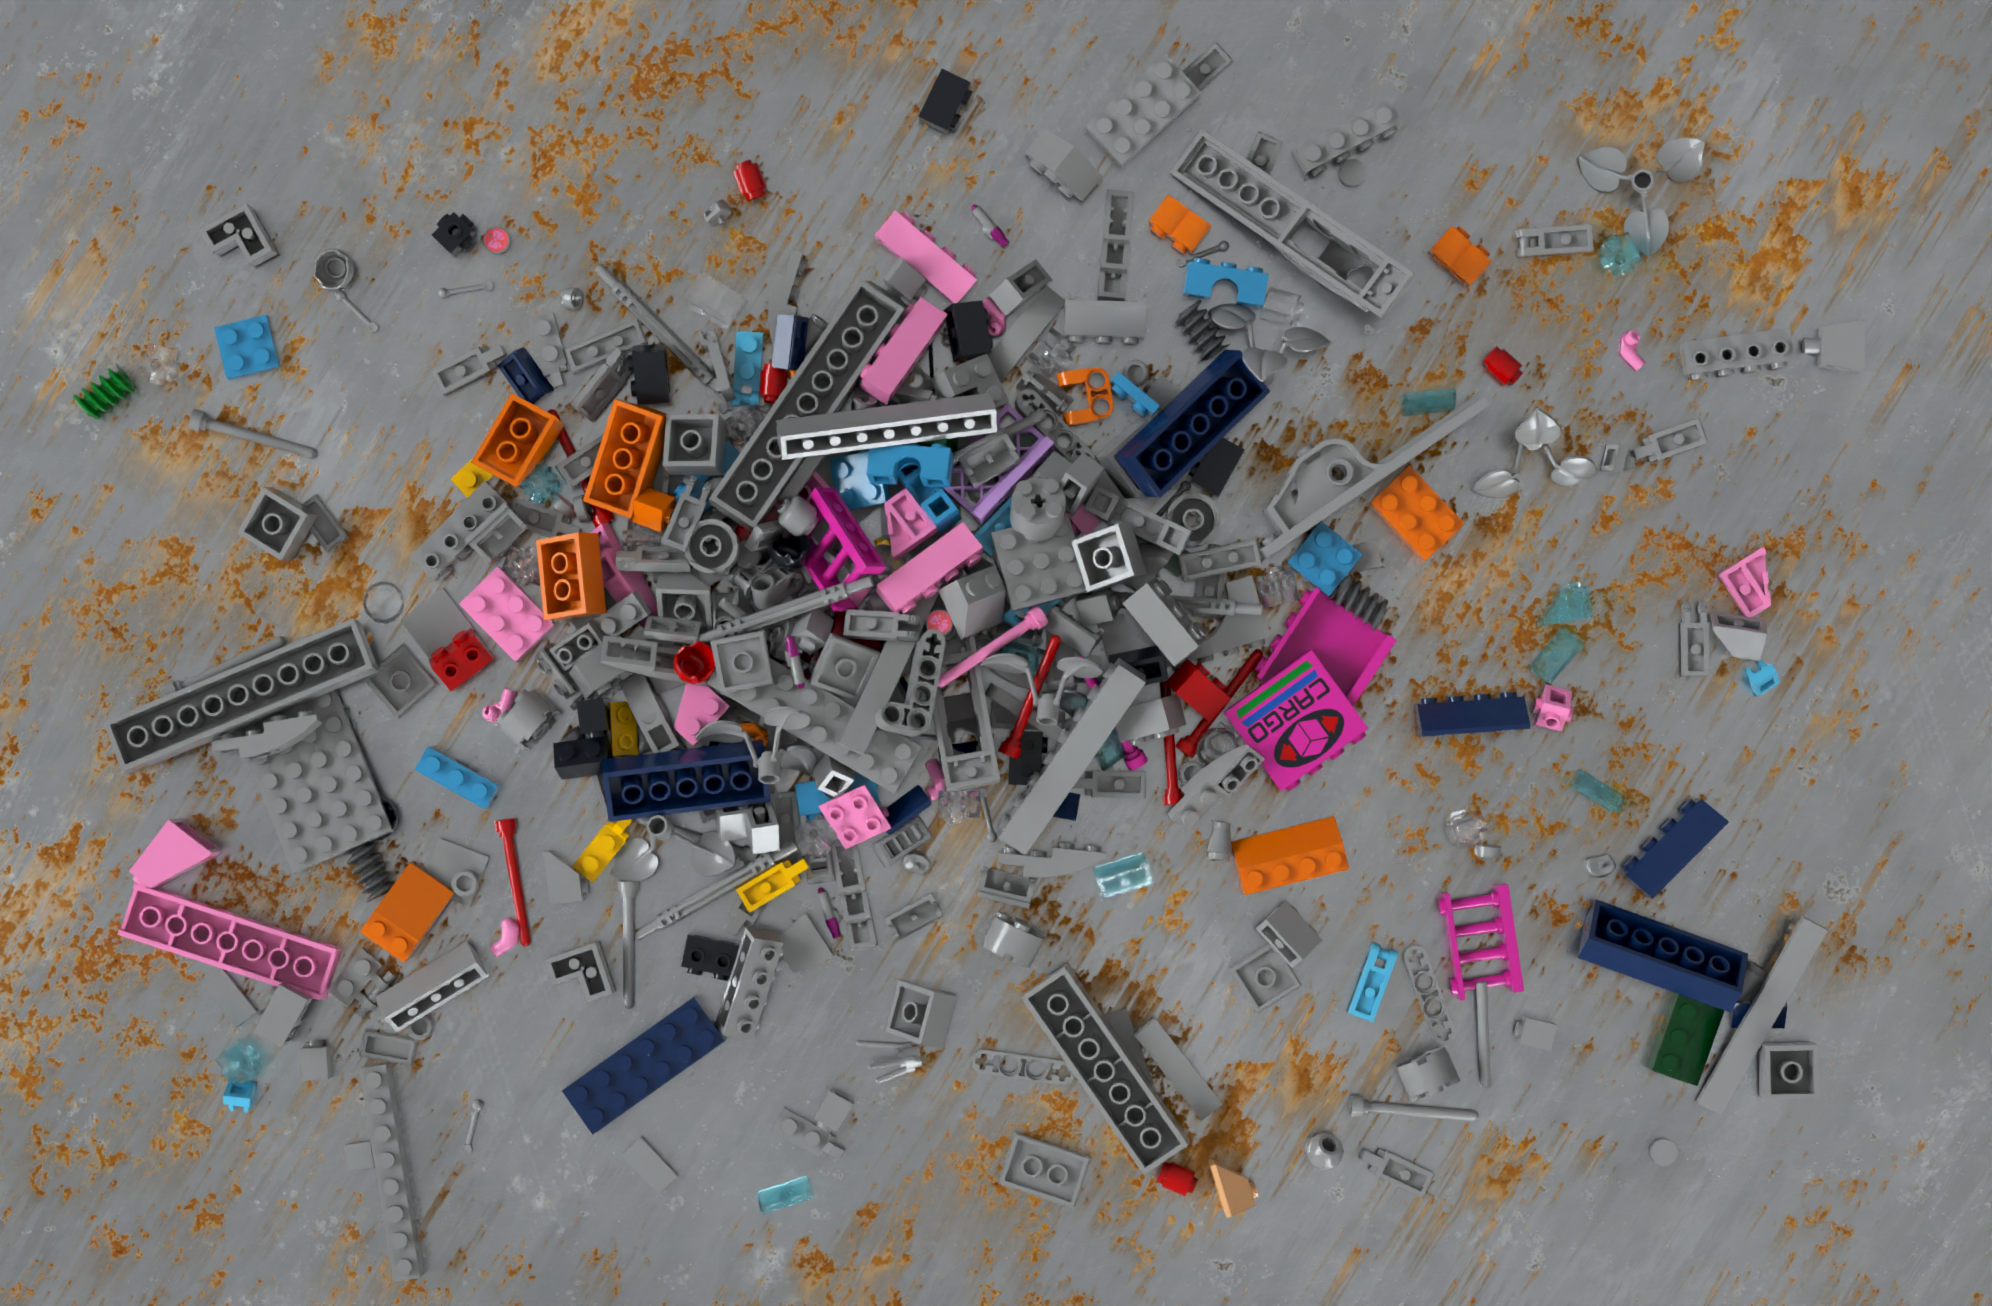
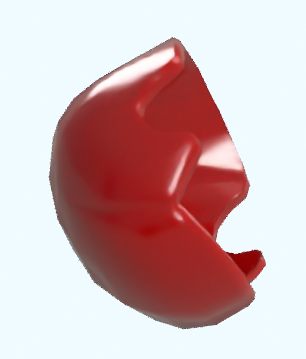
M696 641L691 645H684L678 650L673 660V666L682 681L699 684L711 677L716 668L711 646L701 641Z

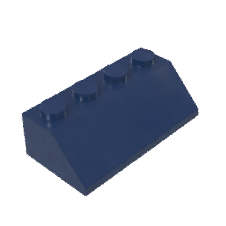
M1517 692L1501 693V698L1490 699V694L1474 695V700L1464 701L1463 696L1447 697L1448 702L1437 703V698L1421 699V704L1414 705L1417 737L1531 729L1525 697H1517Z
M1690 798L1680 808L1682 813L1675 820L1670 818L1661 827L1663 832L1657 838L1651 837L1642 846L1644 851L1638 857L1632 856L1623 865L1625 870L1621 874L1644 897L1653 899L1729 823L1726 818L1701 798H1696L1694 801Z

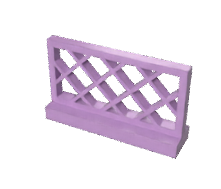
M1006 404L996 415L997 430L1000 429V421L1007 414L1013 417L1016 422L1023 419V417ZM1033 426L1016 434L1017 447H1015V451L1019 458L1020 452L1026 453L1020 458L1021 463L1008 469L1003 476L1002 473L999 474V481L995 485L981 484L976 488L964 486V472L961 467L955 468L959 464L957 462L953 464L952 473H961V486H952L951 488L940 487L971 514L980 526L1013 494L1017 483L1027 480L1055 451L1054 442L1049 437H1044ZM991 433L976 435L970 441L969 444L974 443ZM1019 434H1032L1037 441L1031 447H1020ZM980 490V500L972 507L965 501L964 491ZM983 490H989V491L983 496ZM955 491H961V496H959Z

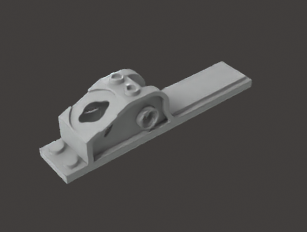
M1202 129L1170 171L1175 178L1270 242L1285 258L1304 273L1365 312L1370 310L1381 319L1385 318L1415 277L1412 271ZM1304 220L1331 241L1319 258L1313 255L1311 257L1290 240ZM1363 266H1369L1372 268L1374 275L1365 287L1360 288L1348 280V275L1351 271Z
M1477 395L1376 464L1365 460L1350 442L1338 438L1327 439L1315 447L1310 443L1298 451L1296 455L1299 458L1293 462L1285 475L1286 480L1279 492L1275 494L1274 498H1271L1263 511L1279 534L1278 537L1274 533L1260 543L1263 548L1259 551L1263 560L1490 406V403L1485 396L1481 399ZM1334 467L1342 470V480H1336L1332 476V469ZM1297 489L1298 495L1292 497L1291 491Z
M954 525L941 535L938 532L905 554L906 563L954 529ZM962 570L959 571L960 575L954 581L963 578ZM940 594L932 611L939 609L947 611ZM926 624L922 630L920 637L927 631ZM953 624L951 633L945 637L946 644L942 665L962 662L977 652L974 634L960 639ZM928 639L926 642L930 643V652V650L933 649L935 646L932 645L931 640ZM979 663L966 671L970 693L943 697L941 687H937L933 720L947 792L1001 782ZM924 664L925 674L930 676L931 669L928 665ZM957 730H965L967 733L974 734L978 738L976 752L965 754L955 750L952 746L954 733Z

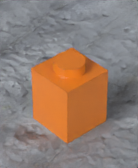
M647 487L634 499L633 522L661 533L669 524L675 510L676 498Z

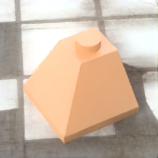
M1213 1158L1208 1160L1226 1218L1256 1205L1254 1198L1259 1196L1254 1181L1249 1182L1245 1175Z

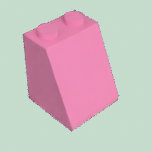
M180 818L170 819L165 823L129 872L134 875L133 880L141 887H158L213 859L222 850Z

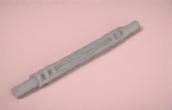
M602 263L599 264L594 271L612 288L611 292L663 344H666V347L704 386L708 385L716 393L712 381L716 374L710 371L709 367L623 280L619 281ZM722 393L717 394L725 403H727Z
M871 576L848 584L843 582L718 625L715 630L698 635V641L707 644L711 640L742 635L849 598L850 594L873 587V580Z
M1113 591V594H1116L1119 598L1120 607L1126 608L1122 603L1134 593ZM1172 596L1176 602L1181 601L1188 611L1193 613L1236 616V613L1263 614V604L1237 603V600Z
M792 841L773 853L771 851L765 853L740 869L655 916V920L634 931L635 937L640 941L659 929L664 930L778 865L777 862L798 851L797 843Z

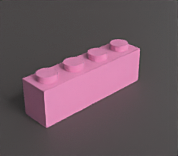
M895 210L876 232L875 238L898 258L904 259L952 304L961 303L977 284V279L974 278L976 272L965 263L961 267L954 261L956 255L945 246L940 249L933 243L936 240L933 235L925 229L920 232L913 226L915 220L904 211L902 214H899Z
M921 297L915 305L911 303L903 314L905 320L901 325L895 324L889 334L890 341L887 345L884 343L880 345L874 355L877 358L872 365L868 363L860 374L862 378L860 389L885 405L889 404L945 324L947 314Z
M962 522L877 584L876 593L891 612H900V614L907 615L916 608V603L923 597L925 599L932 597L938 591L937 587L945 581L947 584L951 583L960 575L959 571L964 567L968 566L970 568L981 560L983 546Z

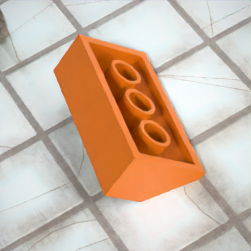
M614 399L583 499L584 502L631 519L633 518L634 499L647 487L652 488L664 449L667 413Z
M1334 816L1231 842L1244 895L1350 869Z

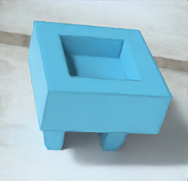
M1762 660L1758 661L1761 670L1757 673H1753L1749 667L1746 669L1751 690L1757 697L1780 683L1778 672L1772 664L1766 666Z
M229 1080L223 1095V1104L228 1105L230 1111H233L235 1106H243V1111L247 1113L256 1092V1083Z

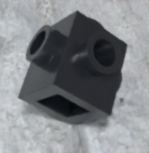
M453 212L451 215H444L437 223L438 229L432 236L455 257L461 249L466 251L474 243L475 239L473 237L476 233L471 228L475 224L464 214L459 217ZM455 230H459L456 235H453Z

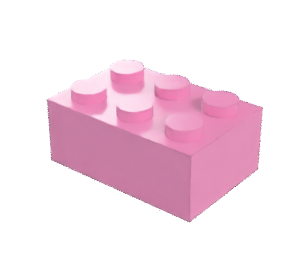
M498 566L459 603L515 662H520L557 626L553 620H544L543 610Z

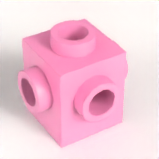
M1546 685L1541 698H1536L1534 702L1535 725L1562 731L1565 721L1570 722L1574 709L1571 706L1572 691Z

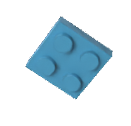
M268 315L214 327L227 380L280 368Z
M1117 372L1111 379V392L1122 401L1125 398L1133 403L1132 409L1144 418L1148 415L1152 418L1157 412L1160 405L1121 373Z
M869 451L829 459L834 488L850 511L884 504L890 499L888 485L870 483L866 475Z
M1320 521L1287 564L1329 597L1363 554Z

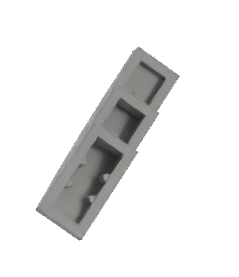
M1107 190L1098 290L1099 301H1125L1134 192Z
M603 636L601 663L653 678L691 684L682 681L674 670L673 660L679 649L657 647L658 642ZM706 680L705 682H702V683H699V684H692V685H698V686H705V687H706L707 680Z
M840 841L830 842L851 953L876 948L878 946L858 845L856 844L845 849Z
M1155 1017L1133 1033L1201 1121L1223 1105Z

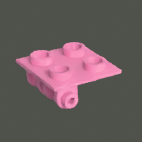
M865 784L818 806L845 849L892 828L886 819L889 816L887 808L878 806Z

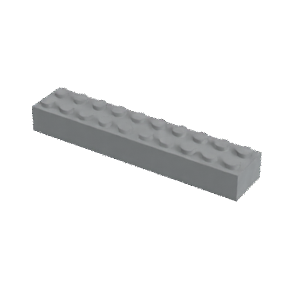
M859 279L710 496L709 502L712 507L750 532L753 531L755 525L764 522L806 458L782 460L777 440L776 420L839 412L862 379L860 374L868 363L872 364L876 358L874 355L880 345L887 342L892 328L903 319L904 307Z
M352 618L103 721L121 771L133 774L218 739L220 735L230 734L380 671L361 623Z

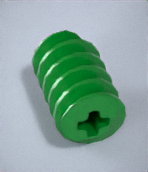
M115 363L118 369L117 372L110 368L107 369L108 379L102 375L98 376L101 382L100 385L93 381L90 382L91 392L85 388L81 389L83 398L75 394L73 395L77 404L89 417L92 416L95 419H100L99 409L108 413L110 410L108 403L113 406L118 405L116 396L125 400L127 398L125 390L130 393L135 392L133 382L117 363Z

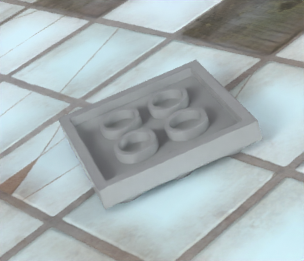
M1068 513L1064 514L1062 527L1055 532L1053 537L1047 540H1029L1018 530L1016 532L1013 527L990 534L1012 612L1087 593L1071 542L1075 540V535Z

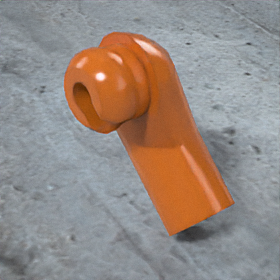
M739 723L742 725V731L748 732V735L754 738V741L763 740L764 746L768 744L767 737L769 735L764 728L756 723Z

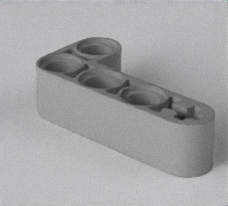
M936 629L928 630L916 642L905 704L888 702L883 705L875 715V722L880 729L916 737L930 726L946 644L945 637L940 631ZM928 639H930L931 644L935 646L933 649L930 650V652V643L926 642ZM921 664L930 667V676H926L921 672ZM916 690L925 693L926 702H921L916 698ZM885 710L894 713L895 722L887 721L884 716ZM911 716L920 719L921 728H916L911 724Z

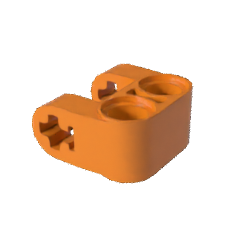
M1086 368L1056 374L1058 387L1085 384L1089 408L1063 413L1064 422L1069 427L1105 420L1111 415L1114 404L1109 376L1104 369ZM1094 374H1100L1104 378V385L1095 388L1090 384L1089 378ZM1099 400L1106 401L1109 406L1108 412L1098 414L1094 410V403Z

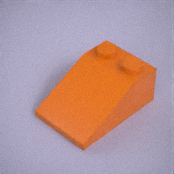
M511 393L471 463L518 488L551 449L564 424L556 416Z
M410 862L374 910L360 933L405 963L413 956L455 892L419 866Z

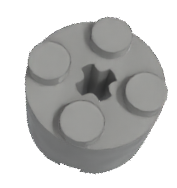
M1030 478L1017 483L1012 494L1010 522L1016 532L1018 530L1025 538L1033 541L1047 540L1055 535V532L1063 525L1066 507V497L1059 483L1054 479Z
M1186 493L1179 496L1169 506L1165 516L1166 520L1168 519L1192 531L1185 547L1189 548L1199 547L1208 543L1216 535L1220 525V514L1217 505L1211 498L1200 493ZM1187 514L1190 516L1198 515L1197 523L1199 525L1197 527L1194 524L1191 526L1187 525Z
M706 519L693 525L687 531L683 542L684 553L691 566L702 573L710 575L721 574L729 570L736 563L740 553V542L735 531L728 524L717 519ZM716 540V545L719 547L718 550L708 554L705 544Z
M524 689L515 698L516 704L510 711L505 710L499 716L497 722L500 724L499 730L523 751H528L530 747L527 744L531 741L537 744L556 722L552 718L553 715L559 716L560 711L538 691L532 690L528 692Z
M997 911L982 945L987 950L1003 958L1006 957L1016 964L1030 968L1046 933L1035 927L1030 929L1027 926V922Z
M1445 1046L1424 1052L1423 1055L1408 1059L1396 1066L1411 1102L1425 1097V1092L1428 1093V1096H1432L1443 1091L1442 1085L1444 1084L1446 1087L1460 1082V1078Z

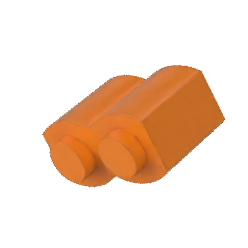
M1170 195L1166 196L1149 219V224L1152 225L1150 230L1162 239L1167 236L1173 240L1172 246L1183 254L1187 251L1193 254L1211 230V225Z
M1451 226L1428 252L1464 285L1469 287L1492 262L1488 258L1490 253L1480 244L1477 246L1473 245L1468 240L1470 235L1463 228Z

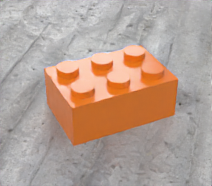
M1410 465L1368 503L1374 512L1422 562L1432 556L1465 524Z
M577 532L536 540L544 620L565 621L606 614L598 533Z

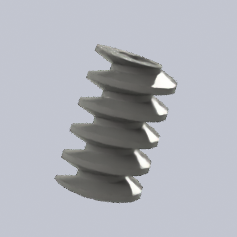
M1201 300L1181 312L1175 324L1177 326L1185 324L1181 333L1183 335L1191 333L1187 341L1188 343L1197 342L1193 350L1194 352L1204 351L1200 356V360L1205 361L1220 353L1230 344L1222 346V342L1226 337L1225 335L1215 336L1220 328L1218 326L1209 327L1213 320L1212 318H1203L1207 313V309H1197L1201 304Z
M1349 574L1336 587L1329 600L1337 596L1336 606L1345 602L1346 607L1344 611L1346 613L1354 608L1353 617L1355 619L1363 614L1362 624L1364 625L1369 621H1373L1371 627L1373 631L1388 610V600L1384 599L1378 603L1380 594L1375 593L1369 597L1371 588L1367 586L1360 590L1362 582L1358 580L1351 584L1353 575Z
M375 842L363 844L343 854L352 855L347 861V865H357L351 871L352 875L361 874L356 883L366 884L361 893L371 894L366 899V903L388 893L395 883L394 881L385 882L390 872L380 871L385 866V862L375 861L381 855L380 852L371 853V850L376 846Z

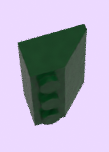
M1673 992L1646 1068L1698 1086L1725 1010Z

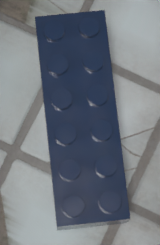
M1224 350L1114 455L1145 496L1161 498L1270 392L1265 383L1260 382L1247 368L1242 359L1243 353L1240 350Z
M763 740L751 741L759 759L761 754L765 752ZM746 742L601 760L609 822L771 802L769 784L761 783L758 780V768L753 767V759Z
M1596 899L1584 921L1578 958L1731 1012L1743 992L1748 953Z
M695 995L568 1085L562 1092L593 1135L725 1042L727 1037L723 1036L716 1026L715 1020L698 996Z

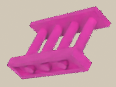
M815 488L810 496L817 506L816 517H818V522L814 529L808 535H805L812 542V550L809 560L804 566L819 589L822 590L840 584L836 574L849 557L854 562L855 569L849 575L845 584L860 580L864 574H881L886 565L835 488ZM825 518L830 528L816 546L811 535L822 519ZM837 537L843 548L829 566L823 555ZM850 597L829 604L833 611L856 609Z
M1508 884L1494 885L1495 891H1492L1491 895L1451 900L1450 893L1443 892L1441 893L1442 899H1438L1440 915H1445L1454 979H1450L1452 995H1457V999L1460 1001L1466 1000L1464 991L1476 989L1477 981H1487V987L1505 985V987H1510V991L1513 993L1524 991ZM1490 905L1498 907L1499 918H1495V921L1458 927L1454 925L1452 911ZM1491 932L1502 934L1503 944L1499 945V948L1466 953L1458 952L1457 937ZM1499 958L1502 961L1506 960L1507 971H1503L1501 975L1467 980L1462 979L1460 964Z

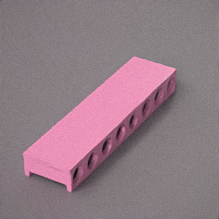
M134 883V890L121 929L117 935L278 987L279 984L286 983L313 999H326L327 989L330 987L342 950L341 947L156 887L150 888L147 886L143 888Z

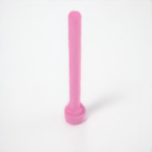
M1038 606L1027 611V615L1024 616L1022 622L939 676L938 687H944L1029 629L1039 630L1047 625L1048 620L1044 612Z

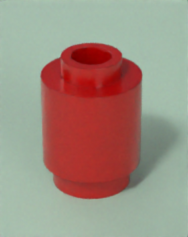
M747 160L736 165L737 170L733 174L742 196H745L746 201H751L767 194L765 191L767 186L758 163L752 164L751 160Z
M1497 346L1483 361L1487 366L1486 369L1504 385L1508 382L1513 385L1523 374L1520 370L1523 365L1505 349L1501 350Z
M772 363L764 364V369L761 370L759 397L764 398L765 403L774 404L787 386V372H785V369L772 367Z
M1164 1162L1156 1182L1161 1183L1162 1187L1186 1196L1187 1192L1193 1193L1198 1178L1194 1177L1195 1171L1174 1162L1171 1164Z

